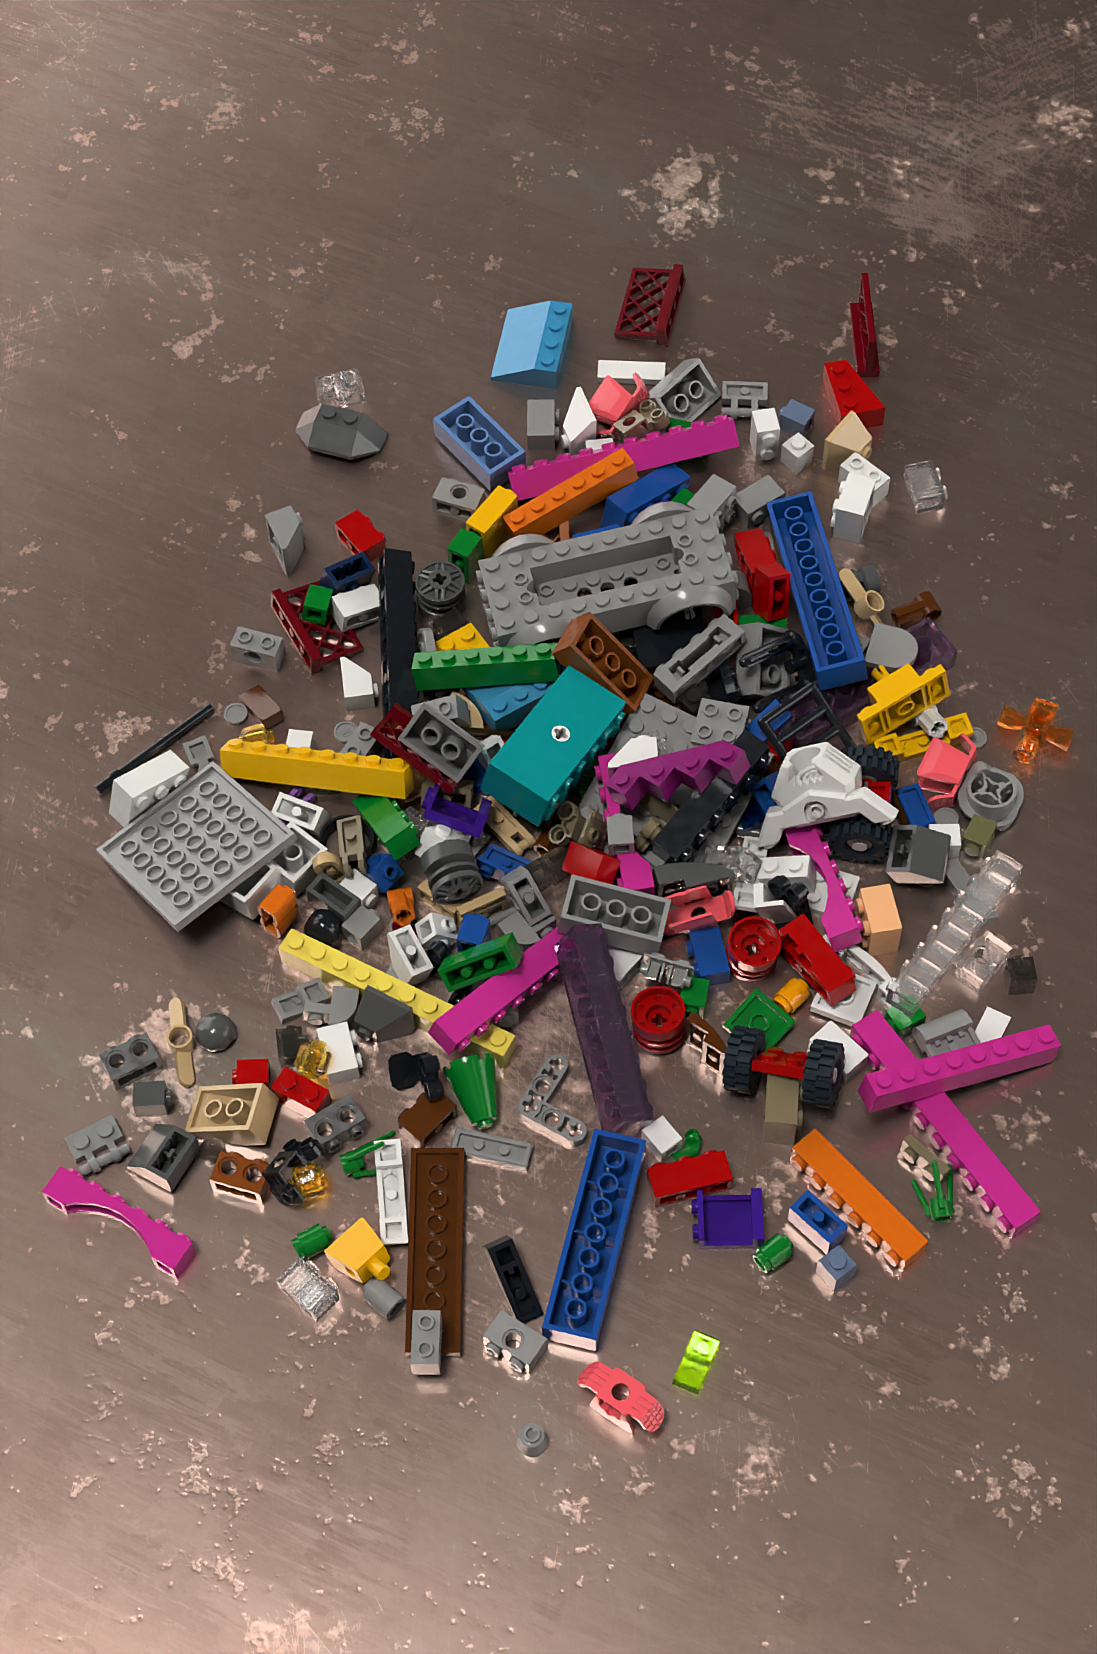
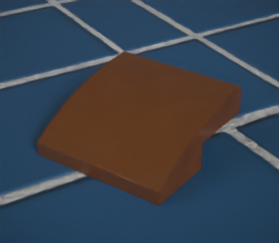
M692 1011L687 1018L685 1042L702 1052V1064L722 1075L724 1068L723 1059H725V1048L727 1047L715 1029Z

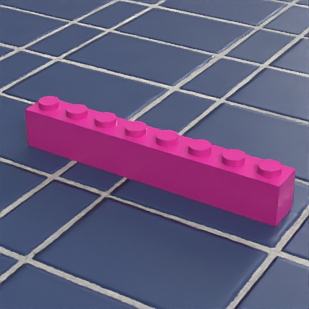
M557 926L523 952L524 955L516 968L492 976L435 1020L428 1033L448 1055L452 1054L455 1050L461 1052L471 1043L470 1039L474 1035L477 1038L483 1035L488 1030V1025L492 1021L498 1023L507 1014L506 1010L510 1007L513 1010L516 1009L525 1000V995L528 993L531 996L534 995L542 987L541 983L547 980L550 982L559 974V969L562 966L568 968L577 959L576 955L579 953L582 955L586 954L594 946L592 941L558 933Z
M1049 1024L865 1074L858 1092L870 1113L1051 1063L1061 1048V1044Z

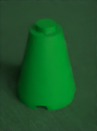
M485 1053L486 1058L479 1059L478 1054L466 1056L450 1062V1069L446 1066L443 1067L444 1075L472 1126H477L478 1129H486L493 1126V1121L497 1119L495 1060L491 1053Z

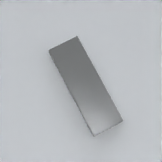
M456 1127L451 1148H464L465 1158L527 1171L533 1151V1144Z

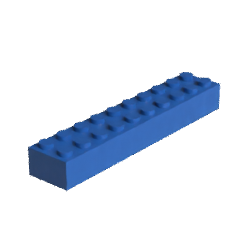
M812 491L766 502L769 521L783 568L791 573L790 591L820 691L868 679L864 655Z

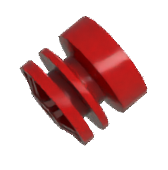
M753 916L743 918L734 924L729 932L725 950L732 975L747 982L762 981L771 975L776 968L782 944L780 932L773 923L765 918Z
M665 986L648 987L637 994L632 1001L630 1011L633 1033L638 1045L649 1053L660 1055L671 1053L679 1048L686 1039L687 1023L685 1005L681 996L673 989Z

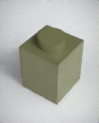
M974 814L963 835L960 850L965 851L970 856H977L983 859L995 835L997 823Z

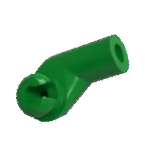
M689 1129L685 1133L686 1139L683 1149L671 1154L673 1162L684 1156H691L693 1158L699 1154L702 1138L696 1129Z

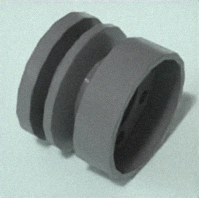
M434 561L421 568L415 578L418 611L421 616L435 624H449L458 620L466 609L465 580L461 569L453 563L446 561Z
M453 839L437 843L427 849L420 858V864L425 878L428 880V887L431 890L432 898L438 904L448 905L465 901L477 894L483 886V879L479 873L478 866L475 864V857L471 846L465 840Z

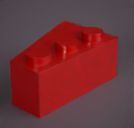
M845 359L824 363L822 382L837 426L851 410L856 413L865 428L883 425L885 406L849 362Z
M761 528L734 533L735 555L740 571L746 575L749 582V589L752 593V609L755 567L777 563L775 550H771L769 537L764 536Z
M804 913L779 929L784 959L831 1007L856 991L855 973L842 962Z

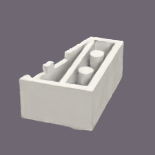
M169 750L114 779L109 814L125 828L186 782L190 767L172 750Z

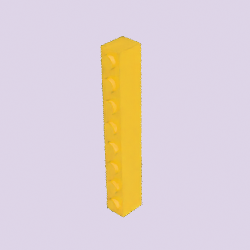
M237 738L229 740L220 749L221 768L232 778L406 799L414 789L413 767L401 758L386 759L380 758L377 755H357L353 752L337 753L329 749L320 751L312 750L309 747L295 748L288 747L286 744L270 745L262 741L246 742Z

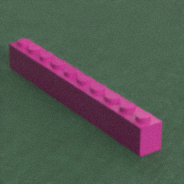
M726 414L714 417V421L705 423L704 420L692 422L691 427L682 428L681 425L671 427L667 433L660 434V431L647 433L646 438L637 439V437H630L624 439V443L615 445V442L601 445L602 448L597 450L592 448L581 449L579 454L570 456V453L556 456L557 460L549 462L547 459H540L534 461L532 466L525 467V464L511 467L512 471H508L511 489L518 496V501L539 496L621 448H624L633 460L638 472L740 447L734 419L732 417L727 418Z
M878 1010L852 1025L850 1038L869 1054L867 1063L872 1069L879 1071L918 1060ZM945 1092L900 1104L904 1109H909L913 1114L917 1126L922 1130L925 1129L929 1134L933 1146L937 1150L941 1149L945 1154L949 1166L961 1174L965 1186L977 1194L982 1207L987 1212L990 1211L993 1214L1002 1232H1007L1011 1238H1014L1038 1221L1041 1213L1040 1209Z

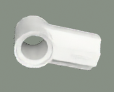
M936 704L910 720L914 727L919 725L929 736L940 738L948 730L947 721L938 713Z

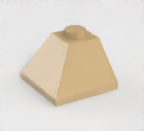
M852 410L825 439L822 468L824 470L840 469V465L855 452L866 460L872 453V437Z

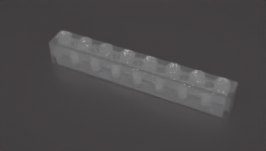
M998 850L991 858L987 856L980 867V873H974L967 883L968 888L966 891L961 890L954 900L955 905L952 908L947 907L940 918L941 923L938 926L934 924L927 934L928 939L926 942L923 943L921 941L913 952L915 956L912 960L907 959L903 963L899 971L901 974L897 978H891L885 989L888 991L885 1002L912 1018L1018 881L1023 865Z

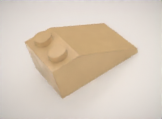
M264 1083L199 1086L185 1131L196 1137L237 1145H266L279 1098Z

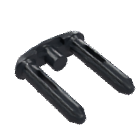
M788 630L784 633L783 637L742 655L739 660L741 667L750 668L785 651H791L793 657L785 661L784 667L789 674L797 672L798 675L794 676L796 682L756 701L752 707L753 712L756 714H760L775 699L779 701L784 698L782 697L783 695L790 697L808 683H815L813 665L807 646L801 635L793 630ZM778 646V648H776V649H774V650H772V651H769L770 649H772V648Z

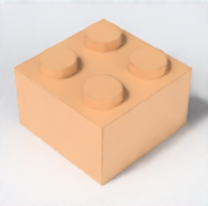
M884 884L860 888L859 897L855 899L856 911L853 912V916H859L864 928L860 933L863 942H860L861 948H865L866 952L871 956L897 952L902 925L891 885Z

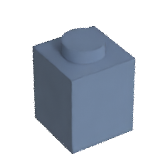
M791 399L787 406H783L779 411L780 429L792 435L799 432L805 437L814 424L815 409Z
M837 1245L818 1260L816 1273L835 1292L854 1277L857 1264L840 1245Z

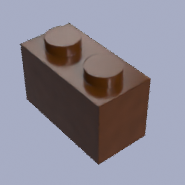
M422 1092L417 1098L416 1103L410 1109L406 1108L399 1115L397 1121L398 1130L416 1148H425L458 1116L457 1105L445 1095L440 1096L438 1100L428 1102L425 1093Z

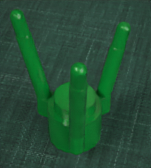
M392 1130L355 1150L339 1155L345 1175L352 1174L354 1179L362 1176L377 1175L376 1170H361L362 1167H365L362 1156L385 1145L383 1141L374 1144V1141L387 1140L395 1135V1131Z
M933 1160L932 1169L937 1196L930 1199L929 1205L917 1182L912 1180L911 1184L924 1208L925 1217H931L932 1222L937 1223L952 1219V1214L955 1213L953 1206V1169L947 1164L950 1171L947 1177L946 1200V1196H943L937 1162Z

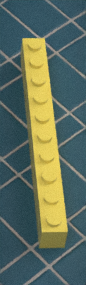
M292 928L278 948L282 963L313 978L320 977L322 982L332 987L341 986L359 989V1000L362 999L364 990L369 985L413 1008L415 1027L427 1033L434 1021L453 1007V1005ZM490 1023L488 1030L478 1038L474 1035L470 1039L471 1043L464 1050L473 1055L478 1054L479 1058H486L485 1053H491L494 1056L495 1065L505 1069L516 1050V1035Z

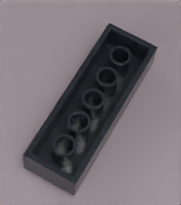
M745 729L733 745L745 751L751 767L737 785L716 775L702 793L694 790L652 841V853L664 860L666 864L692 862V855L696 850L700 852L708 842L706 838L710 833H716L720 829L724 816L727 813L729 815L732 814L739 804L737 800L742 794L746 796L753 788L754 784L752 782L756 777L759 776L761 778L768 770L769 765L767 764L770 756H768L769 745Z

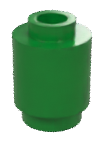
M317 1223L296 1234V1238L292 1239L291 1242L301 1260L305 1257L309 1259L330 1246L329 1242L333 1238L326 1225L321 1227Z
M776 1233L756 1249L753 1259L763 1272L774 1271L793 1256L792 1248H794V1245L786 1235L781 1236Z

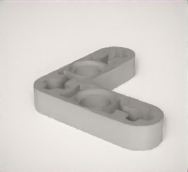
M553 1054L545 1060L519 1100L518 1114L525 1122L573 1147L580 1146L587 1138L585 1124L549 1104L568 1073V1061L560 1054ZM558 1063L561 1064V1069L555 1070L552 1079L550 1077L552 1073V1065L556 1066ZM545 1082L551 1088L547 1093H539L536 1090V1086L539 1083ZM533 1097L536 1098L537 1100L534 1103L535 1111L530 1110L528 1113H526L525 1106L530 1107L533 1103ZM550 1115H555L560 1119V1122L556 1126H548L545 1123V1119ZM565 1122H567V1129L563 1128ZM579 1129L580 1136L575 1135L574 1138L571 1137L570 1130L575 1131Z

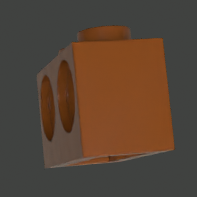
M221 1151L209 1179L212 1189L263 1204L270 1185L263 1177L262 1172L269 1163L258 1158L254 1160L244 1158L238 1152L230 1151L226 1153ZM227 1169H236L231 1175L224 1174ZM252 1176H261L260 1180L256 1182L249 1181Z

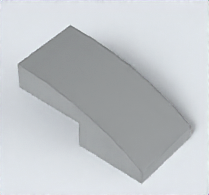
M319 977L297 985L296 991L272 998L271 1005L281 1024L303 1016L305 1001L325 1004L330 1001L331 997Z

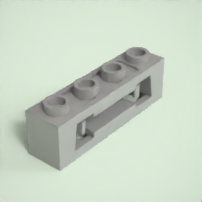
M725 614L718 619H713L708 624L707 629L701 634L697 633L694 635L686 647L678 649L673 654L672 659L656 668L653 674L654 686L675 704L745 644V632ZM688 668L689 672L685 675L684 670Z

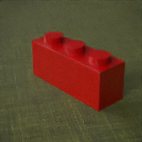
M710 1150L701 1156L693 1158L691 1156H684L677 1159L676 1162L668 1164L659 1162L647 1168L646 1179L654 1207L696 1198L697 1190H702L703 1195H710L732 1189L733 1177L724 1150L718 1152Z

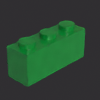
M513 932L445 957L437 971L448 992H452L516 968L524 954Z

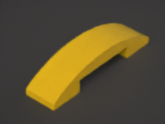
M967 713L944 718L947 721L948 730L939 739L954 746L960 743L958 738L960 734L964 733L968 738L973 736L974 731ZM924 730L897 737L896 733L879 738L873 744L876 749L880 746L884 748L885 752L888 750L893 752L892 756L896 755L898 761H905L923 757L934 737L929 736Z

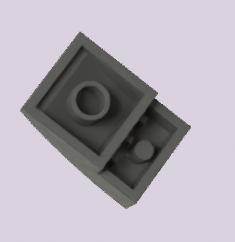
M697 862L663 864L654 866L652 872L655 896L663 898L700 886H707L712 898L723 895L727 890L732 892L735 879L734 870Z

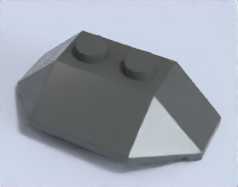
M323 403L303 412L295 429L296 434L309 450L350 460L373 453H381L388 437V433L365 413Z

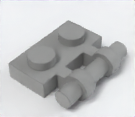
M723 381L722 404L731 405V408L722 407L721 415L726 414L727 417L737 419V417H751L752 411L762 410L758 409V406H767L768 382ZM738 405H751V408H738Z
M113 1115L64 1138L76 1164L85 1159L87 1160V1163L79 1166L83 1176L91 1172L95 1174L101 1171V1167L113 1161L117 1163L123 1160V1156L131 1153L127 1143L119 1147L116 1146V1144L124 1141V1137ZM106 1149L109 1150V1152H107V1153H105V1154H103V1155H101V1156H99V1157H97V1158L94 1157V1155H96V1154H98V1153H100V1152H102V1151H104V1150H106Z

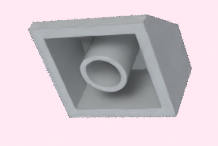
M290 505L265 515L270 544L287 577L292 575L304 551L303 540L306 539L301 527L303 526L302 518L299 512L295 513Z

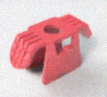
M635 372L633 374L637 385L633 395L626 391L611 376L607 375L591 398L589 406L593 414L597 415L596 420L612 426L610 430L596 431V439L613 438V442L619 441L613 424L629 414L632 408L639 412L641 402L649 398L650 394L638 373ZM628 419L624 422V426L632 425L636 419Z
M964 733L960 734L958 738L969 755L934 737L917 770V776L920 777L917 783H919L921 789L944 794L931 797L928 800V806L931 808L940 809L954 806L964 777L976 759L977 747Z
M700 886L664 897L671 899L670 904L680 908L669 910L663 935L675 936L682 933L689 935L690 931L717 927L719 922L731 919L735 913L732 892L727 890L723 895L712 898L707 886ZM702 907L706 910L705 914L692 917V913L696 908Z
M593 1362L580 1374L577 1383L581 1387H588L597 1393L590 1406L614 1424L631 1434L634 1430L629 1416L637 1420L649 1432L657 1430L664 1418V1409L656 1398L647 1393L646 1387L621 1369L615 1368L612 1370L602 1362ZM613 1387L628 1395V1398L622 1401L616 1400L612 1396Z

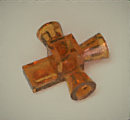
M1035 697L1033 705L1030 706L1026 716L1004 705L997 727L1021 731L1020 743L1012 752L1013 757L1017 761L1028 765L1034 764L1038 747H1043L1045 739L1064 751H1068L1075 729L1051 726L1059 705Z

